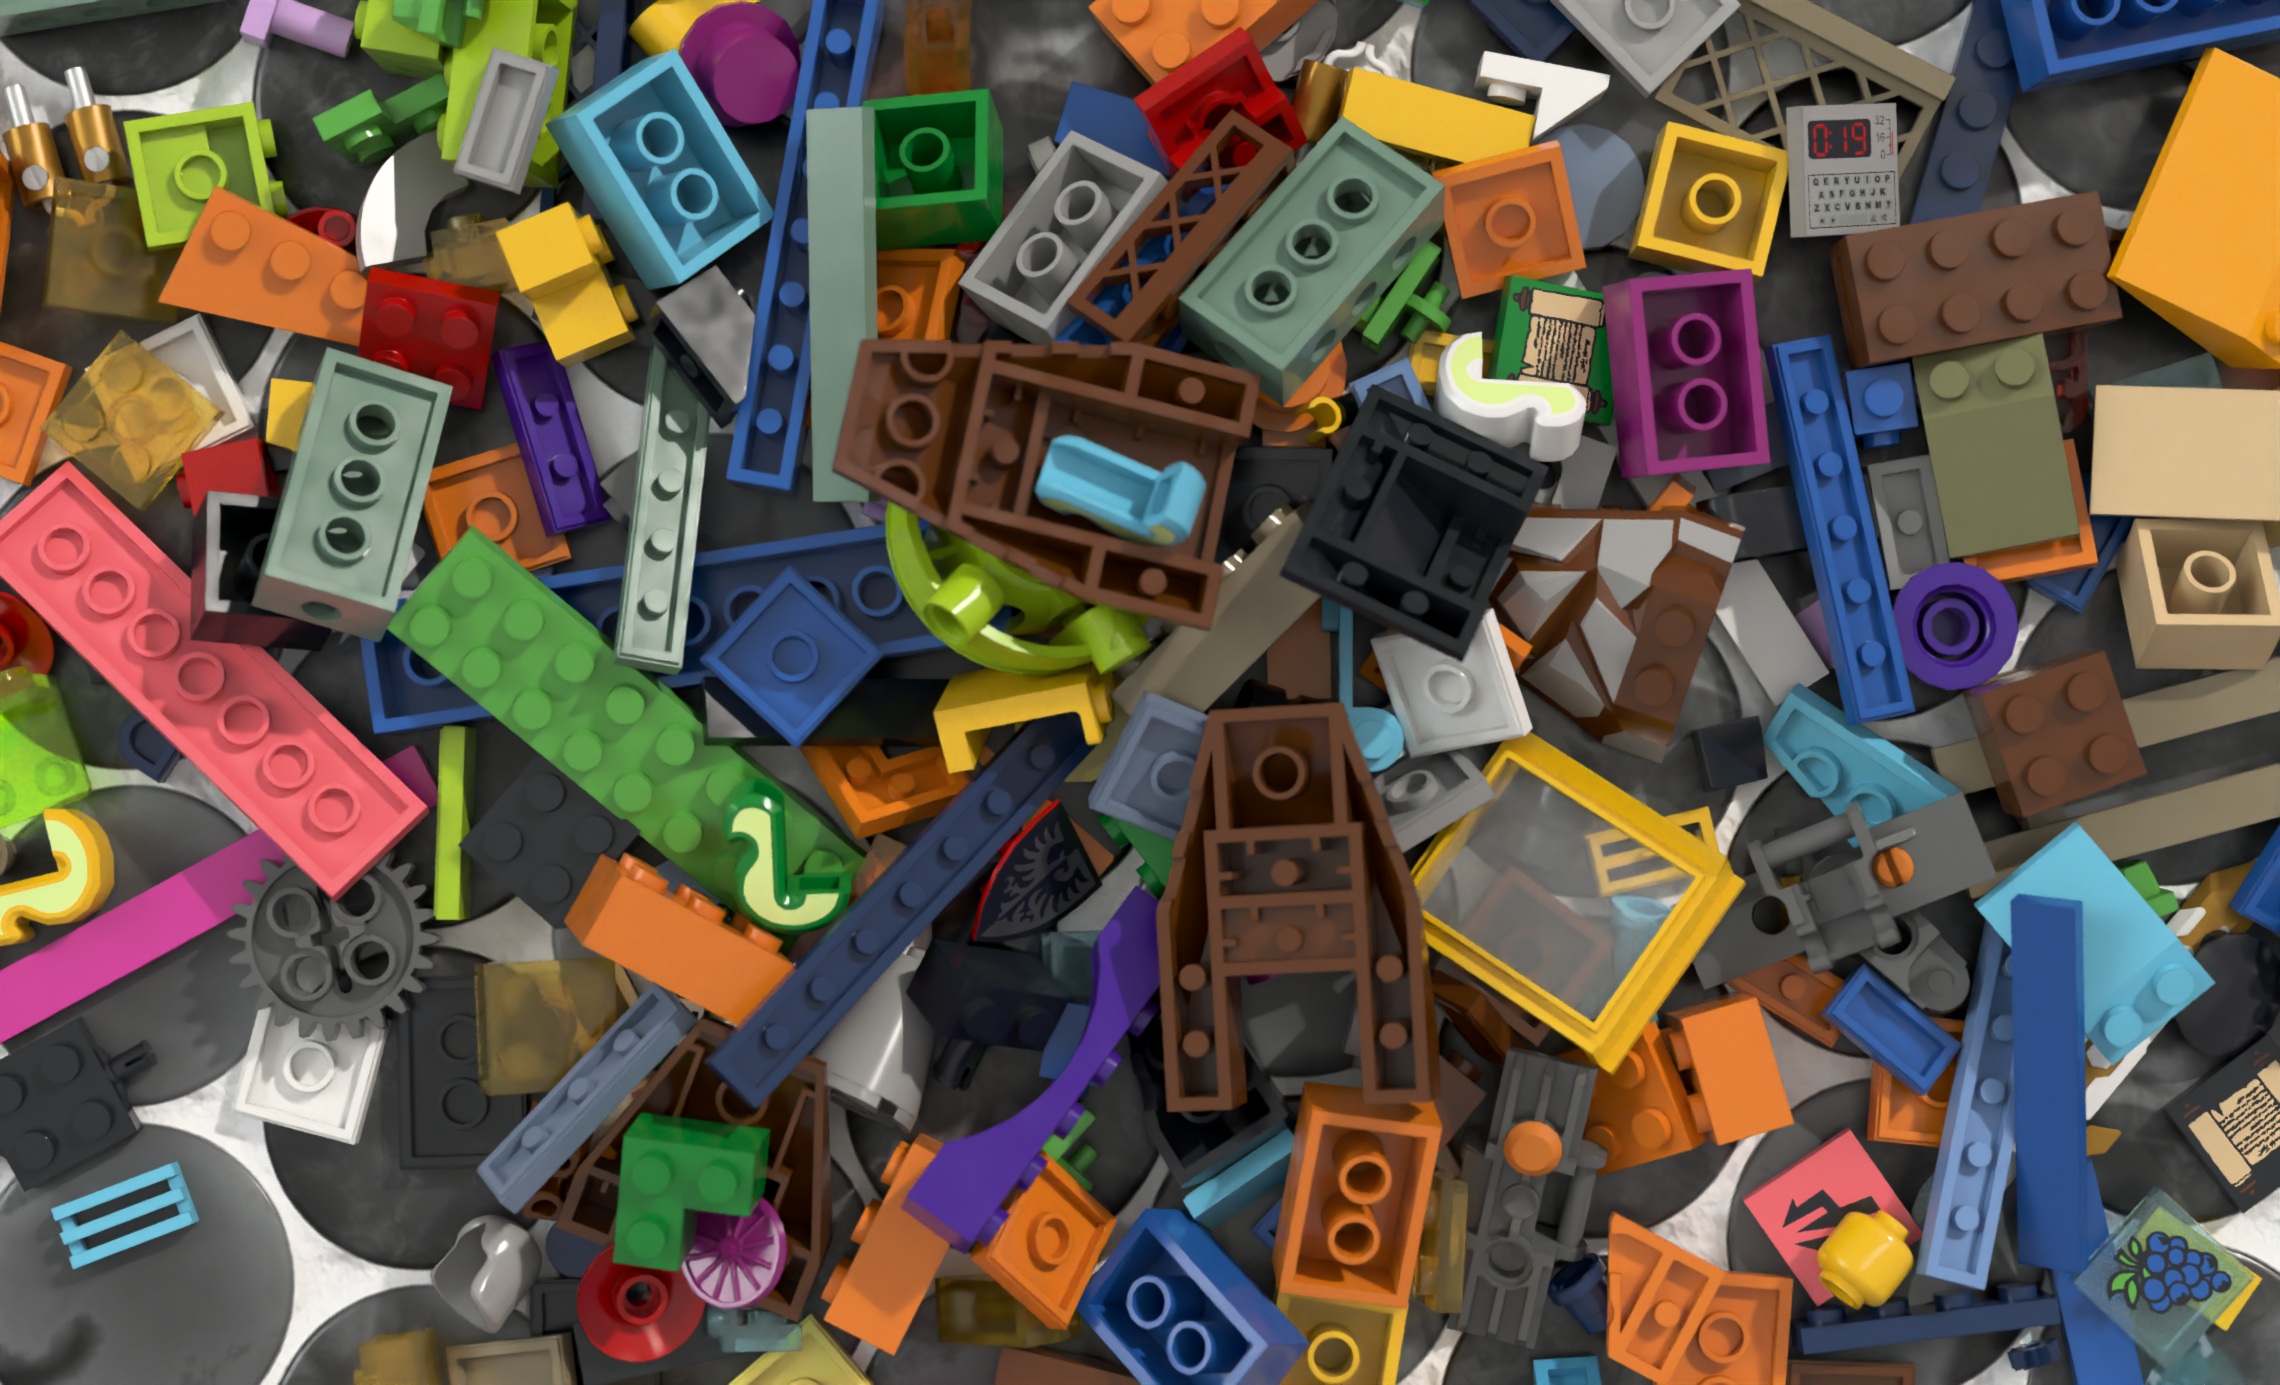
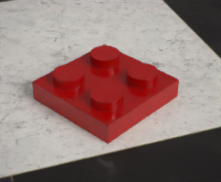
M371 267L367 280L358 357L451 385L453 389L449 404L482 410L501 292Z

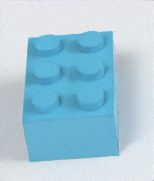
M676 49L641 60L545 124L647 290L682 283L774 217L773 209Z

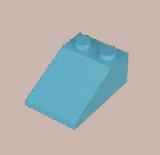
M2076 821L1974 903V906L2011 948L2010 901L2016 895L2027 894L2083 901L2085 1035L2112 1066L2215 984V981Z

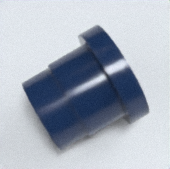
M1595 1253L1586 1254L1583 1260L1566 1265L1552 1278L1547 1291V1295L1557 1306L1564 1305L1574 1320L1578 1321L1589 1335L1605 1330L1607 1321V1277L1604 1275L1606 1265Z

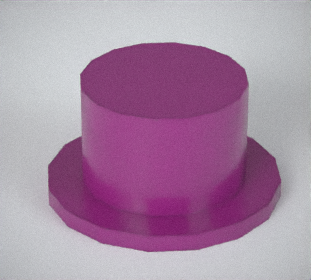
M743 0L716 5L696 18L682 38L678 54L721 125L737 128L771 121L785 112L795 99L801 68L798 40L788 23L765 5Z

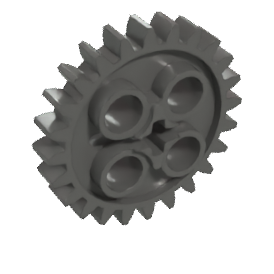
M392 848L360 878L370 884L374 891L375 901L372 908L362 916L353 914L347 908L345 894L336 902L330 899L334 925L336 927H347L349 931V939L339 943L341 959H343L344 967L352 983V989L348 993L344 992L341 988L340 960L336 947L324 946L322 942V934L331 931L332 925L327 907L320 896L319 887L283 852L282 855L285 861L283 866L269 859H262L259 862L268 878L264 883L244 880L243 886L255 898L252 904L232 905V910L246 918L247 921L246 927L227 931V937L245 941L246 950L235 954L229 960L230 964H249L252 972L244 977L238 985L240 989L260 986L263 990L254 1005L257 1011L269 1008L274 1004L280 1007L274 1025L284 1027L296 1016L300 1018L298 1026L299 1037H310L318 1023H322L325 1040L336 1041L341 1025L345 1023L353 1039L364 1037L365 1018H368L379 1030L389 1027L385 1008L389 1006L396 1012L407 1014L411 1009L403 996L404 991L426 992L428 988L415 975L418 969L437 968L438 963L424 955L423 951L424 946L442 942V936L425 932L424 923L435 919L436 916H434V909H421L418 903L431 890L430 886L423 884L410 887L407 884L416 866L413 863H406L395 870L390 867L396 849ZM296 894L303 896L311 907L309 923L298 931L290 929L282 917V909L285 902ZM373 941L381 944L389 955V965L386 972L376 979L368 977L359 965V956L362 949ZM309 957L317 959L323 965L326 978L323 986L313 994L304 991L299 986L296 974L300 963Z

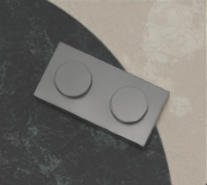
M1930 454L1862 467L1863 474L1869 475L1880 538L1877 539L1888 591L1902 589L1912 576L1932 565L1950 563Z

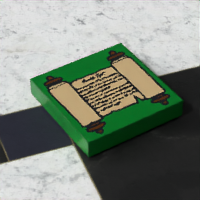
M1514 275L1504 277L1488 379L1570 383L1579 390L1587 403L1583 423L1601 427L1610 426L1614 399L1603 294Z

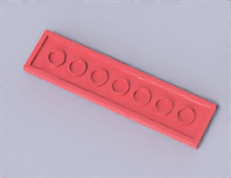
M69 461L65 462L0 520V578L22 600L26 601L62 639L334 902L345 894L429 814L427 805L261 646L190 640L191 578Z

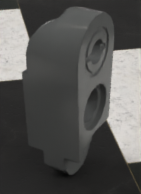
M1849 853L1827 856L1814 866L1807 880L1845 866L1862 857ZM1917 908L1894 917L1896 924L1904 928L1910 936L1911 944L1905 951L1900 954L1890 955L1883 953L1874 945L1851 954L1860 964L1864 963L1922 1012L1924 1010L1937 1014L1952 1012L1960 1007L1968 996L1970 986L1968 970L1966 969L1968 963L1940 936L1941 932Z

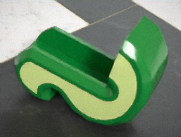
M759 778L747 779L736 785L729 793L725 803L722 818V838L728 845H733L738 841L744 842L736 855L732 882V894L741 914L763 930L788 934L815 932L832 924L847 909L851 893L852 874L848 872H826L788 876L784 792L771 782Z

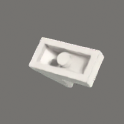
M1484 51L1478 65L1474 88L1488 91L1487 98L1489 100L1505 105H1524L1525 98L1536 100L1533 113L1536 119L1529 145L1531 147L1536 145L1538 140L1562 127L1597 103L1608 88L1610 75Z

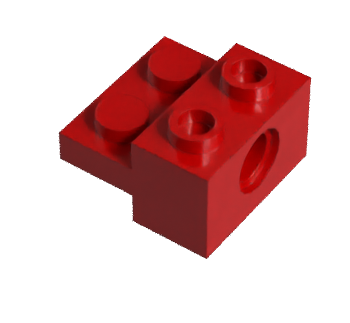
M1241 26L1133 99L1149 129L1146 133L1171 178L1174 177L1231 109L1291 147L1293 152L1309 142L1288 98L1274 84L1253 39ZM1235 135L1219 154L1220 168L1227 169L1246 166L1259 150ZM1210 164L1204 172L1212 171V165ZM1200 189L1188 190L1185 194L1191 199Z

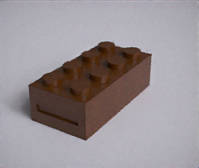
M2099 191L1847 235L1828 247L1851 370L1909 363L1914 358L2042 333L2043 338L2090 330L2100 328L2123 318L2117 289L2119 285L2110 280L2107 274L2124 234L2112 227L2105 226Z

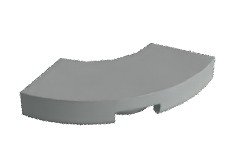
M437 129L413 139L397 150L384 163L369 186L361 203L356 224L355 243L361 274L370 272L371 267L385 270L422 263L427 256L425 229L431 212L442 201L464 193L469 186L467 178L453 173L455 166L441 159L442 151L437 143Z

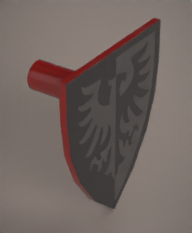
M1058 799L1053 801L1033 819L1019 836L1013 834L996 852L1002 856V859L994 869L990 879L980 887L983 896L979 902L971 939L983 942H1007L1034 935L1058 923L1103 885L1061 801Z

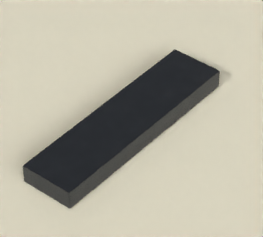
M703 677L699 684L704 746H792L717 677ZM864 678L801 746H941L933 711L950 679Z

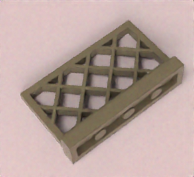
M1737 0L1741 6L1736 12L1743 15L1750 41L1715 52L1711 37H1709L1704 42L1707 55L1690 60V56L1661 84L1654 98L1655 101L1718 134L1771 147L1774 146L1760 139L1778 134L1783 150L1788 151L1787 124L1784 125L1774 88L1809 77L1817 105H1826L1817 74L1843 67L1855 73L1863 100L1851 104H1874L1899 96L1921 108L1909 132L1897 136V143L1903 141L1898 150L1899 180L1940 103L1946 99L1956 77L1808 0ZM1754 22L1776 33L1758 38ZM1784 37L1799 44L1806 71L1771 81L1761 45ZM1753 48L1763 84L1728 95L1717 59ZM1810 51L1832 62L1815 67ZM1707 62L1710 63L1720 98L1695 106L1672 94L1685 69ZM1867 80L1886 89L1888 92L1871 96ZM1766 91L1776 127L1754 135L1739 129L1730 102ZM1722 105L1727 122L1705 110Z

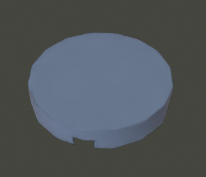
M1588 124L1560 127L1538 140L1536 145L1554 140L1559 142L1583 252L1600 250L1623 236L1639 215L1645 192L1642 166L1629 144L1609 129Z

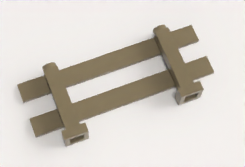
M2280 656L2269 659L2263 670H2227L2121 698L2138 748L2280 711ZM2025 666L2010 671L1998 673L1996 676L1988 679L1987 681L1979 684L1978 686L2011 675L2013 673L2028 669L2033 666ZM1978 737L1930 749L1936 773L1961 789L1960 792H1963L1964 795L1995 787ZM2280 762L2068 819L2063 804L2025 818L2018 817L2021 831L1983 841L1998 877L1967 888L1968 898L1973 899L1987 894L2075 821L2112 862L2280 817Z

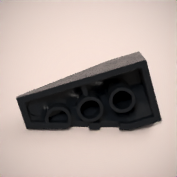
M1159 987L1151 999L1161 1006ZM1161 1007L1139 1038L1127 1031L1132 1052L1130 1058L1133 1072L1138 1079L1145 1110L1142 1112L1147 1133L1182 1189L1216 1177L1289 1127L1295 1132L1297 1117L1245 1037L1247 1103L1232 1110L1167 1112Z

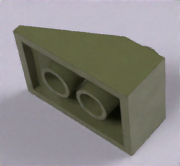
M2038 333L1912 359L1950 560L1955 561L2080 537L2043 334Z

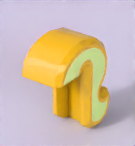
M44 809L43 816L58 871L0 886V946L27 943L36 937V931L30 926V920L46 925L81 922L104 907L115 884L114 854L106 833L97 821L79 809Z

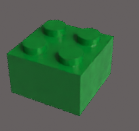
M989 88L863 101L862 107L874 108L876 250L989 241L1003 223L1004 130Z

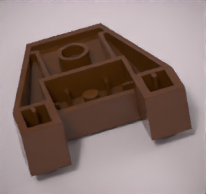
M704 1014L577 1168L556 1228L605 1247L615 1243L623 1137L641 1112L770 1129L765 1191L762 1198L775 1209L781 1219L787 1240V1256L784 1270L777 1285L768 1296L754 1305L798 1322L812 1295L833 1240L827 1062L806 1055L757 1108H749L703 1062L736 1027Z

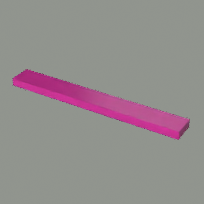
M412 745L382 761L398 779L427 805L429 811L437 807L438 781L418 745ZM258 829L1 970L0 1046L238 916L232 910V905L252 904L255 898L243 886L244 880L264 883L268 878L259 862L262 859H269L283 866L285 861L282 851Z

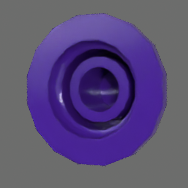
M1962 562L1932 565L1912 576L1895 596L1892 606L1906 670L1924 684L1944 690L1973 688L1996 676L2012 656L2019 632L2016 606L2005 586L1983 568Z

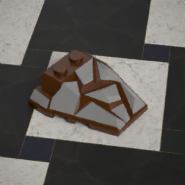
M1533 504L1511 546L1485 605L1487 609H1494L1498 623L1533 646L1515 672L1516 679L1599 742L1662 764L1745 527L1685 506H1662L1661 511L1622 510V505H1601L1599 510L1562 509L1561 504Z

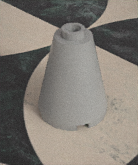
M910 946L907 954L902 953L809 1054V1056L827 1062L828 1087L832 1088L830 1091V1095H832L830 1101L892 1130L898 1124L902 1131L910 1134L917 1121L937 1034L906 994V990L926 952Z

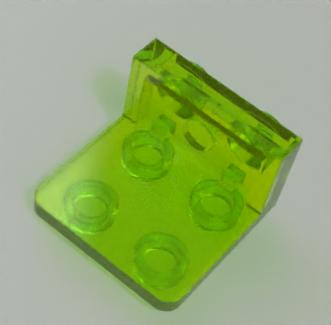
M25 666L0 672V829L42 815L44 809H59L84 800L90 795L92 785L54 676L36 673L27 674Z

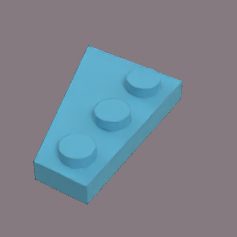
M1799 682L1789 692L1763 734L1764 744L1810 797L1820 798L1835 816L1846 812L1845 805L1858 801L1869 828L1961 791V789L1863 724L1848 726L1843 711ZM1856 836L1847 839L1853 848L1859 846Z

